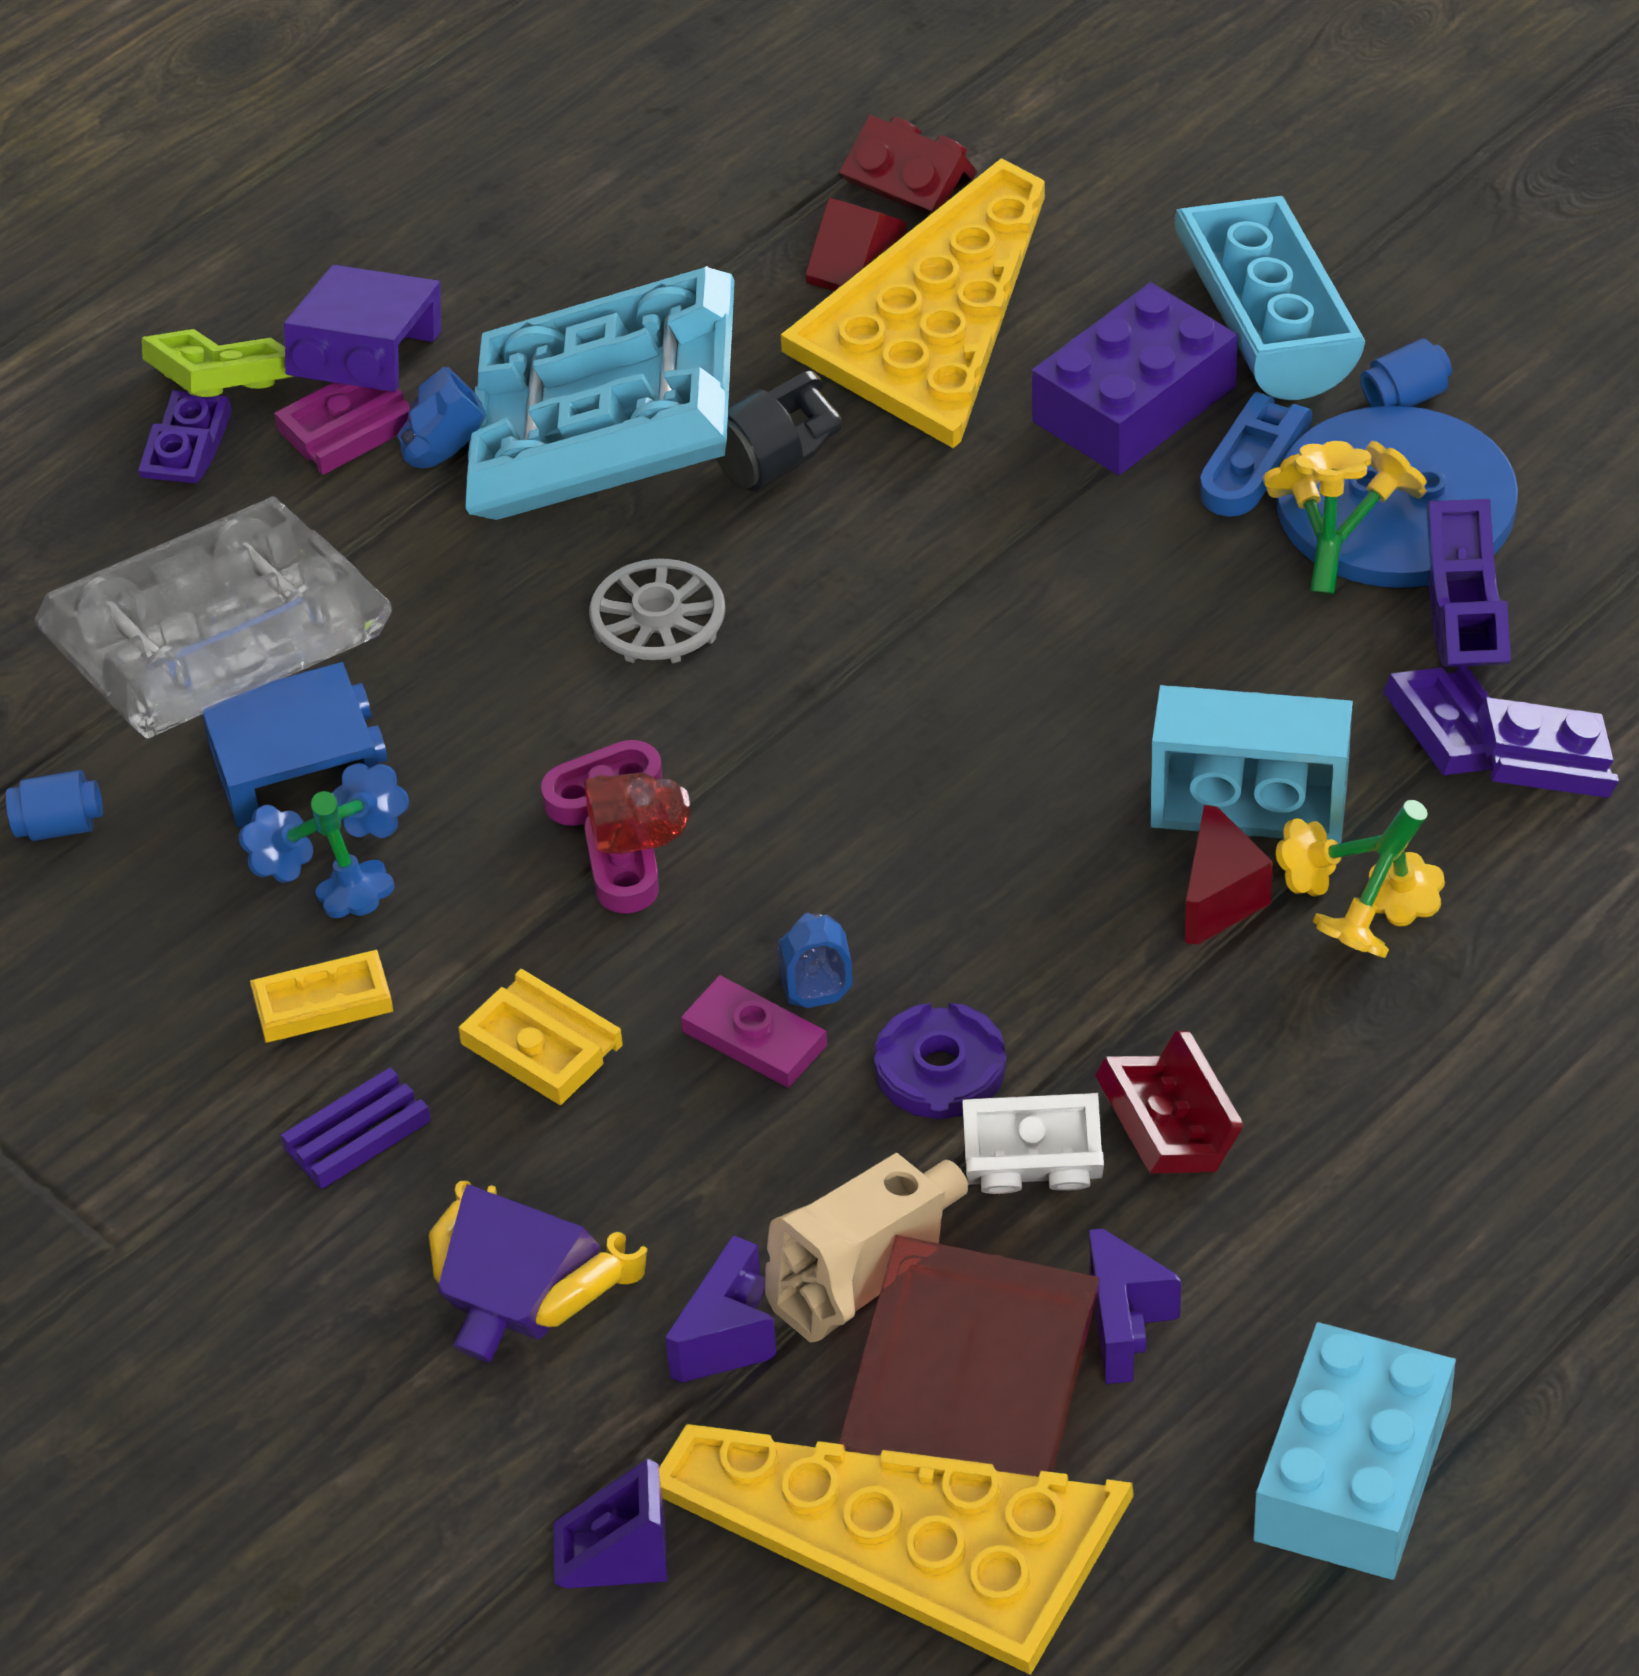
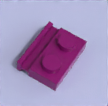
M333 382L275 412L274 415L277 430L308 461L312 459L317 464L318 471L324 475L398 436V433L408 419L409 409L414 403L408 404L404 400L403 392L399 388L396 392Z

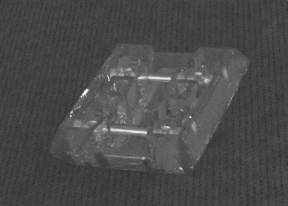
M273 496L47 593L35 617V622L42 633L134 729L148 739L265 684L290 676L379 636L392 612L391 602L362 576L361 572L315 530L311 531L294 513Z

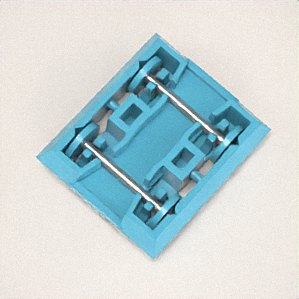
M704 267L482 333L478 386H475V394L481 401L487 416L479 430L471 434L469 442L466 510L468 513L498 520L725 456L735 282L733 276L730 273Z

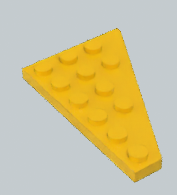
M1001 158L781 334L782 352L952 448L956 447L961 442L1045 198L1044 180Z

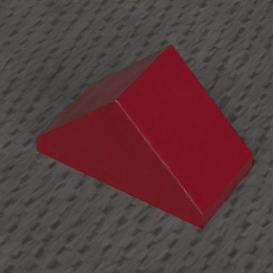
M829 197L806 271V283L835 292L900 240L907 231V222Z
M1204 805L1187 892L1185 943L1198 945L1271 904L1273 861L1217 806Z

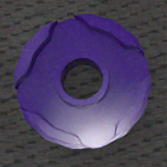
M931 1003L915 1005L895 1015L878 1034L874 1056V1069L878 1086L893 1105L914 1116L935 1119L963 1116V1100L992 1098L1002 1086L1006 1070V1055L1002 1034L986 1015L966 1005L949 1003V1009H932ZM935 1052H947L955 1056L956 1060L948 1065L934 1066L925 1062L924 1058Z

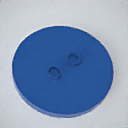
M1377 406L1349 411L1327 419L1311 428L1292 445L1283 459L1285 460L1292 455L1300 454V448L1307 444L1324 445L1330 441H1343L1349 443L1353 449L1366 450L1367 445L1371 441H1376L1386 449L1393 448L1400 452L1409 461L1410 465L1426 478L1427 484L1424 486L1426 493L1421 499L1415 498L1407 492L1395 489L1385 502L1378 501L1343 542L1340 549L1337 575L1352 581L1394 588L1428 586L1430 558L1426 507L1429 501L1490 499L1494 555L1506 542L1514 525L1518 488L1517 480L1508 458L1484 433L1464 421L1440 412L1408 406ZM1370 465L1367 467V474L1364 477L1344 479V493L1338 496L1336 531L1369 493L1366 486L1378 473ZM1318 483V485H1317L1318 492H1319L1320 483ZM1292 494L1276 498L1277 513L1284 532L1295 547L1314 562L1317 538L1306 510L1298 507L1296 499ZM1320 494L1321 501L1317 505L1323 518L1325 496Z

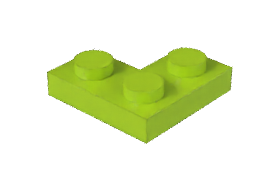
M195 329L142 337V359L162 372L165 377L172 379L193 396L213 397L220 395L223 392V388L239 385L248 388H268L275 384L276 379L295 377L286 375L285 347L272 338L218 346Z

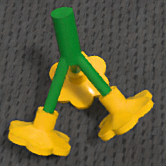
M1330 441L1324 445L1307 444L1300 448V454L1286 458L1282 461L1280 467L1273 468L1263 475V481L1270 497L1278 498L1292 494L1296 499L1298 507L1306 510L1317 538L1310 591L1333 595L1335 592L1341 545L1378 501L1385 502L1395 489L1407 492L1411 496L1421 499L1426 493L1424 486L1427 484L1426 478L1410 465L1405 456L1393 448L1386 449L1376 441H1371L1367 445L1366 450L1353 449L1349 443L1343 441ZM1370 465L1378 473L1366 486L1369 493L1336 531L1338 496L1344 493V479L1364 477L1367 474V467ZM1318 483H1320L1319 492L1317 489ZM1320 494L1325 496L1323 518L1317 505L1321 501Z
M1407 800L1383 835L1340 844L1333 839L1327 840L1324 827L1317 821L1306 823L1302 819L1296 818L1286 822L1283 828L1284 839L1276 846V859L1280 867L1286 871L1285 879L1287 886L1295 894L1307 892L1314 897L1325 894L1329 887V875L1335 871L1336 864L1340 862L1341 857L1375 850L1380 855L1377 864L1369 872L1370 879L1361 898L1354 897L1345 918H1332L1319 913L1315 914L1313 923L1317 925L1316 928L1319 931L1339 939L1342 943L1356 950L1370 952L1385 958L1389 949L1369 929L1375 913H1385L1387 920L1392 925L1407 926L1417 916L1430 917L1438 912L1441 907L1439 892L1445 885L1442 870L1435 865L1425 864L1422 857L1417 853L1405 852V848L1428 815L1426 808L1420 802Z

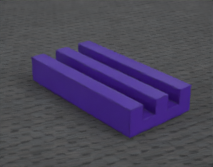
M390 1067L281 1134L284 1150L322 1190L431 1121L429 1107L422 1099L415 1100L413 1090L406 1083L401 1085L398 1074ZM399 1108L402 1110L369 1131L370 1126L387 1117ZM345 1142L347 1143L346 1146L342 1147L341 1149L326 1157L322 1161H316L317 1159L321 1158L322 1156L337 1148L341 1144Z

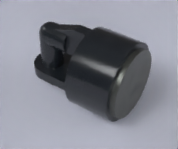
M814 371L803 372L769 392L756 389L728 405L725 456L716 459L726 475L735 484L750 491L759 490L798 468L801 463L814 457L825 442L840 431L842 418L820 392L823 381ZM800 409L808 419L795 426L789 415Z

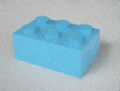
M1160 685L1152 738L1151 827L1199 831L1204 805L1217 806L1247 836L1284 839L1283 828L1286 822L1299 818L1306 823L1312 821L1319 822L1326 831L1327 840L1333 839L1341 843L1348 782L1353 701Z
M1317 1322L1256 1492L1254 1541L1394 1580L1451 1408L1456 1359Z

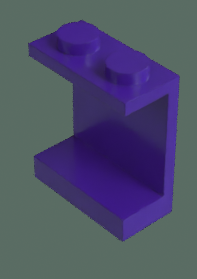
M332 265L284 322L286 375L396 392L399 388L398 345L403 338L434 342L441 333L440 281Z

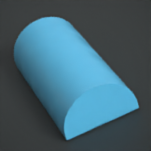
M1283 196L1176 210V233L1227 328L1238 334V348L1258 385L1264 392L1279 399L1300 400L1319 395L1336 386L1348 376L1362 355L1365 339Z

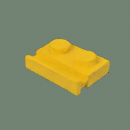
M520 969L515 974L516 981L507 989L501 987L458 1027L460 1041L468 1049L561 1106L603 1065V1057L611 1049L617 1051L623 1046L621 1029L525 970Z

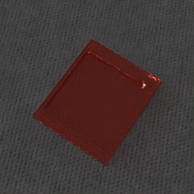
M896 1235L839 1444L844 1445L847 1452L881 1456L882 1450L987 1463L993 1464L995 1470L999 1472L1039 1477L1040 1471L1053 1472L1100 1285V1278L1004 1258L998 1254L990 1255Z

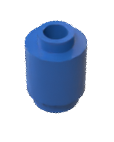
M1421 338L1373 360L1370 363V369L1363 371L1360 375L1361 388L1370 407H1413L1448 389V377L1452 375V366L1441 346L1437 344L1432 345L1428 340Z
M82 770L23 779L20 781L19 787L6 790L7 814L15 838L29 836L31 841L91 832L94 827V818L103 816V804L99 785L96 780L87 781Z

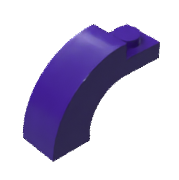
M1490 499L1429 501L1426 507L1430 558L1428 586L1434 638L1440 662L1444 667L1507 665L1511 662L1507 600L1500 601L1496 582Z

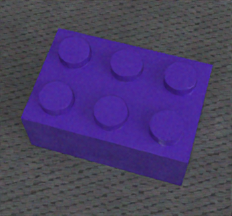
M1150 282L1032 369V422L1119 476L1236 387L1238 334Z

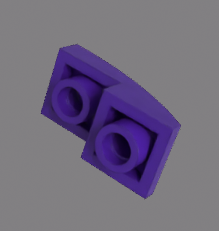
M172 390L162 424L153 423L138 470L140 477L197 484L209 468L227 427L232 412L228 396L198 397L188 392Z

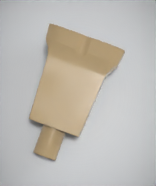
M895 1153L817 1201L773 1219L769 1226L767 1251L770 1255V1261L765 1266L764 1288L765 1295L774 1313L809 1342L823 1339L839 1325H843L853 1318L857 1310L938 1252L942 1211L968 1192V1183L962 1170L952 1161L943 1160L925 1173H922L898 1153Z

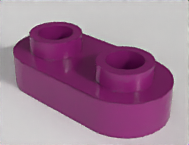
M626 740L560 764L548 771L542 780L541 793L544 811L553 821L573 826L585 824L589 814L601 805L611 802H626L634 805L645 801L655 795L662 785L661 757L658 751L648 743L638 740Z
M611 802L597 807L589 814L585 822L587 850L596 897L601 905L613 912L634 913L650 906L659 893L658 869L647 816L639 807L626 802Z

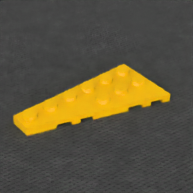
M690 1424L685 1426L659 1467L663 1499L1029 1675L1032 1674L1134 1496L1133 1485L1130 1482L1106 1480V1485L1104 1486L1068 1481V1475L1062 1473L1040 1471L1039 1477L999 1472L995 1470L993 1464L887 1450H882L881 1456L845 1451L842 1444L817 1441L816 1447L774 1442L771 1435Z

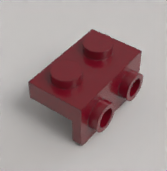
M869 115L839 173L846 181L931 215L949 200L960 178L972 182L977 174V170L965 156L967 149L958 142L942 135H938L936 141L921 136V131L916 126L898 117H892L890 122Z
M1175 1031L1161 1056L1105 1057L1095 1074L1097 1081L1150 1174L1216 1172L1243 1129L1241 1118L1190 1031Z

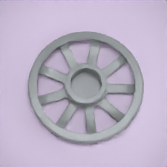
M673 559L643 560L616 570L598 586L592 596L589 607L590 623L598 643H604L613 651L624 655L625 661L632 663L636 659H670L671 664L680 662L682 655L700 648L705 643L712 644L714 642L716 632L722 625L725 615L724 595L718 583L701 568ZM656 568L655 582L641 587L635 584L629 576L638 571ZM668 569H676L693 575L678 590L666 583ZM617 582L632 597V603L605 599L603 596ZM705 584L713 595L712 600L689 604L682 603ZM600 612L631 617L605 626ZM712 614L705 626L683 618L684 616ZM640 628L631 644L616 637ZM676 628L692 635V637L676 644L671 629ZM653 633L660 634L664 643L663 647L644 646Z

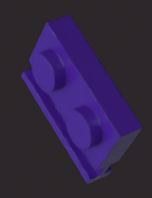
M1467 666L1457 667L1455 673H1446L1443 667L1390 674L1383 693L1443 775L1494 768L1493 762L1486 758L1477 718V712L1486 697L1490 698V696Z
M1489 697L1485 698L1478 710L1477 718L1486 758L1492 761L1494 766L1490 774L1492 781L1606 798L1611 796L1619 779L1617 774L1611 772L1610 766L1614 759L1602 714Z

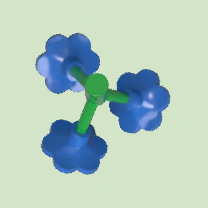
M356 763L344 770L342 785L336 788L333 793L321 791L313 796L311 807L314 818L303 822L302 818L294 811L281 813L274 806L263 805L253 812L252 823L241 828L239 843L249 853L248 866L253 874L262 878L272 875L281 883H289L298 878L301 865L312 858L313 845L306 836L316 831L327 836L336 860L333 863L334 870L331 878L321 882L316 888L317 899L323 904L326 914L331 918H341L349 913L363 916L374 911L379 905V900L393 892L395 883L392 876L387 874L385 865L380 860H368L359 864L357 857L348 853L339 831L341 820L343 819L346 831L355 837H362L369 833L378 838L388 837L398 827L397 816L402 815L408 809V794L403 788L397 786L396 773L390 766L378 764L369 768L362 763Z

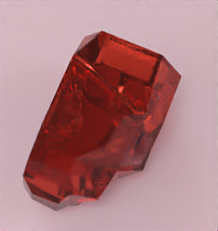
M633 773L615 776L600 774L584 781L589 823L598 852L623 854L664 846L680 836L687 826L691 815L688 792L670 779H654L645 773Z

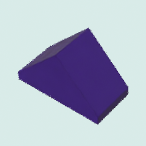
M646 1459L553 1522L554 1584L563 1588L667 1582L666 1525L658 1463Z

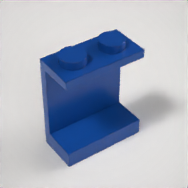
M343 662L199 701L207 742L237 828L252 823V814L258 809L255 788L356 760L369 768L378 765V763L388 761L385 744L378 725L367 728L365 720L371 719L372 716L362 683L351 685Z

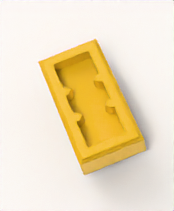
M377 950L250 980L266 1043L394 1012L391 995Z

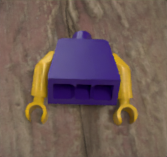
M459 1181L455 1186L456 1201L449 1206L429 1232L433 1275L439 1284V1293L455 1308L467 1313L453 1346L464 1354L488 1363L492 1362L506 1328L534 1339H540L545 1336L550 1327H558L616 1283L633 1284L642 1279L645 1274L647 1248L642 1246L636 1253L624 1254L626 1236L620 1232L610 1234L607 1239L606 1252L597 1254L601 1246L584 1227L498 1196L496 1194V1187L492 1185L488 1186V1190L485 1191L471 1186L469 1181Z

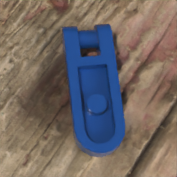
M1255 392L1202 471L1200 477V498L1202 504L1209 511L1226 517L1239 516L1251 511L1267 490L1263 481V475L1273 468L1280 467L1292 445L1309 431L1312 421V410L1297 404H1292L1290 408L1277 405L1272 396Z

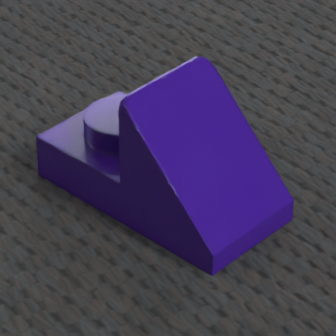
M1105 1229L1089 1230V1274L1105 1384L1133 1382L1134 1353L1146 1352L1144 1323L1171 1321L1180 1317L1181 1280L1174 1272Z
M733 1235L666 1335L670 1378L684 1383L767 1361L775 1356L774 1320L769 1314L756 1309L765 1287V1278L760 1275L758 1245Z

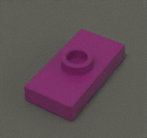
M721 975L681 1016L682 1032L787 1088L791 1087L827 1046L826 1030Z

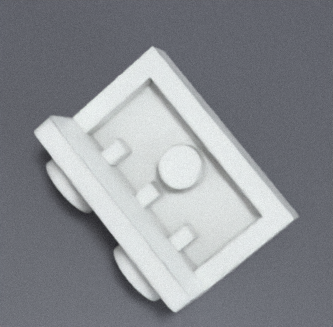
M1098 1093L963 1100L966 1178L968 1185L981 1184V1191L984 1193L1005 1194L1022 1190V1182L1049 1181L1050 1189L1069 1191L1087 1188L1090 1186V1179L1102 1178L1104 1160L1101 1150Z

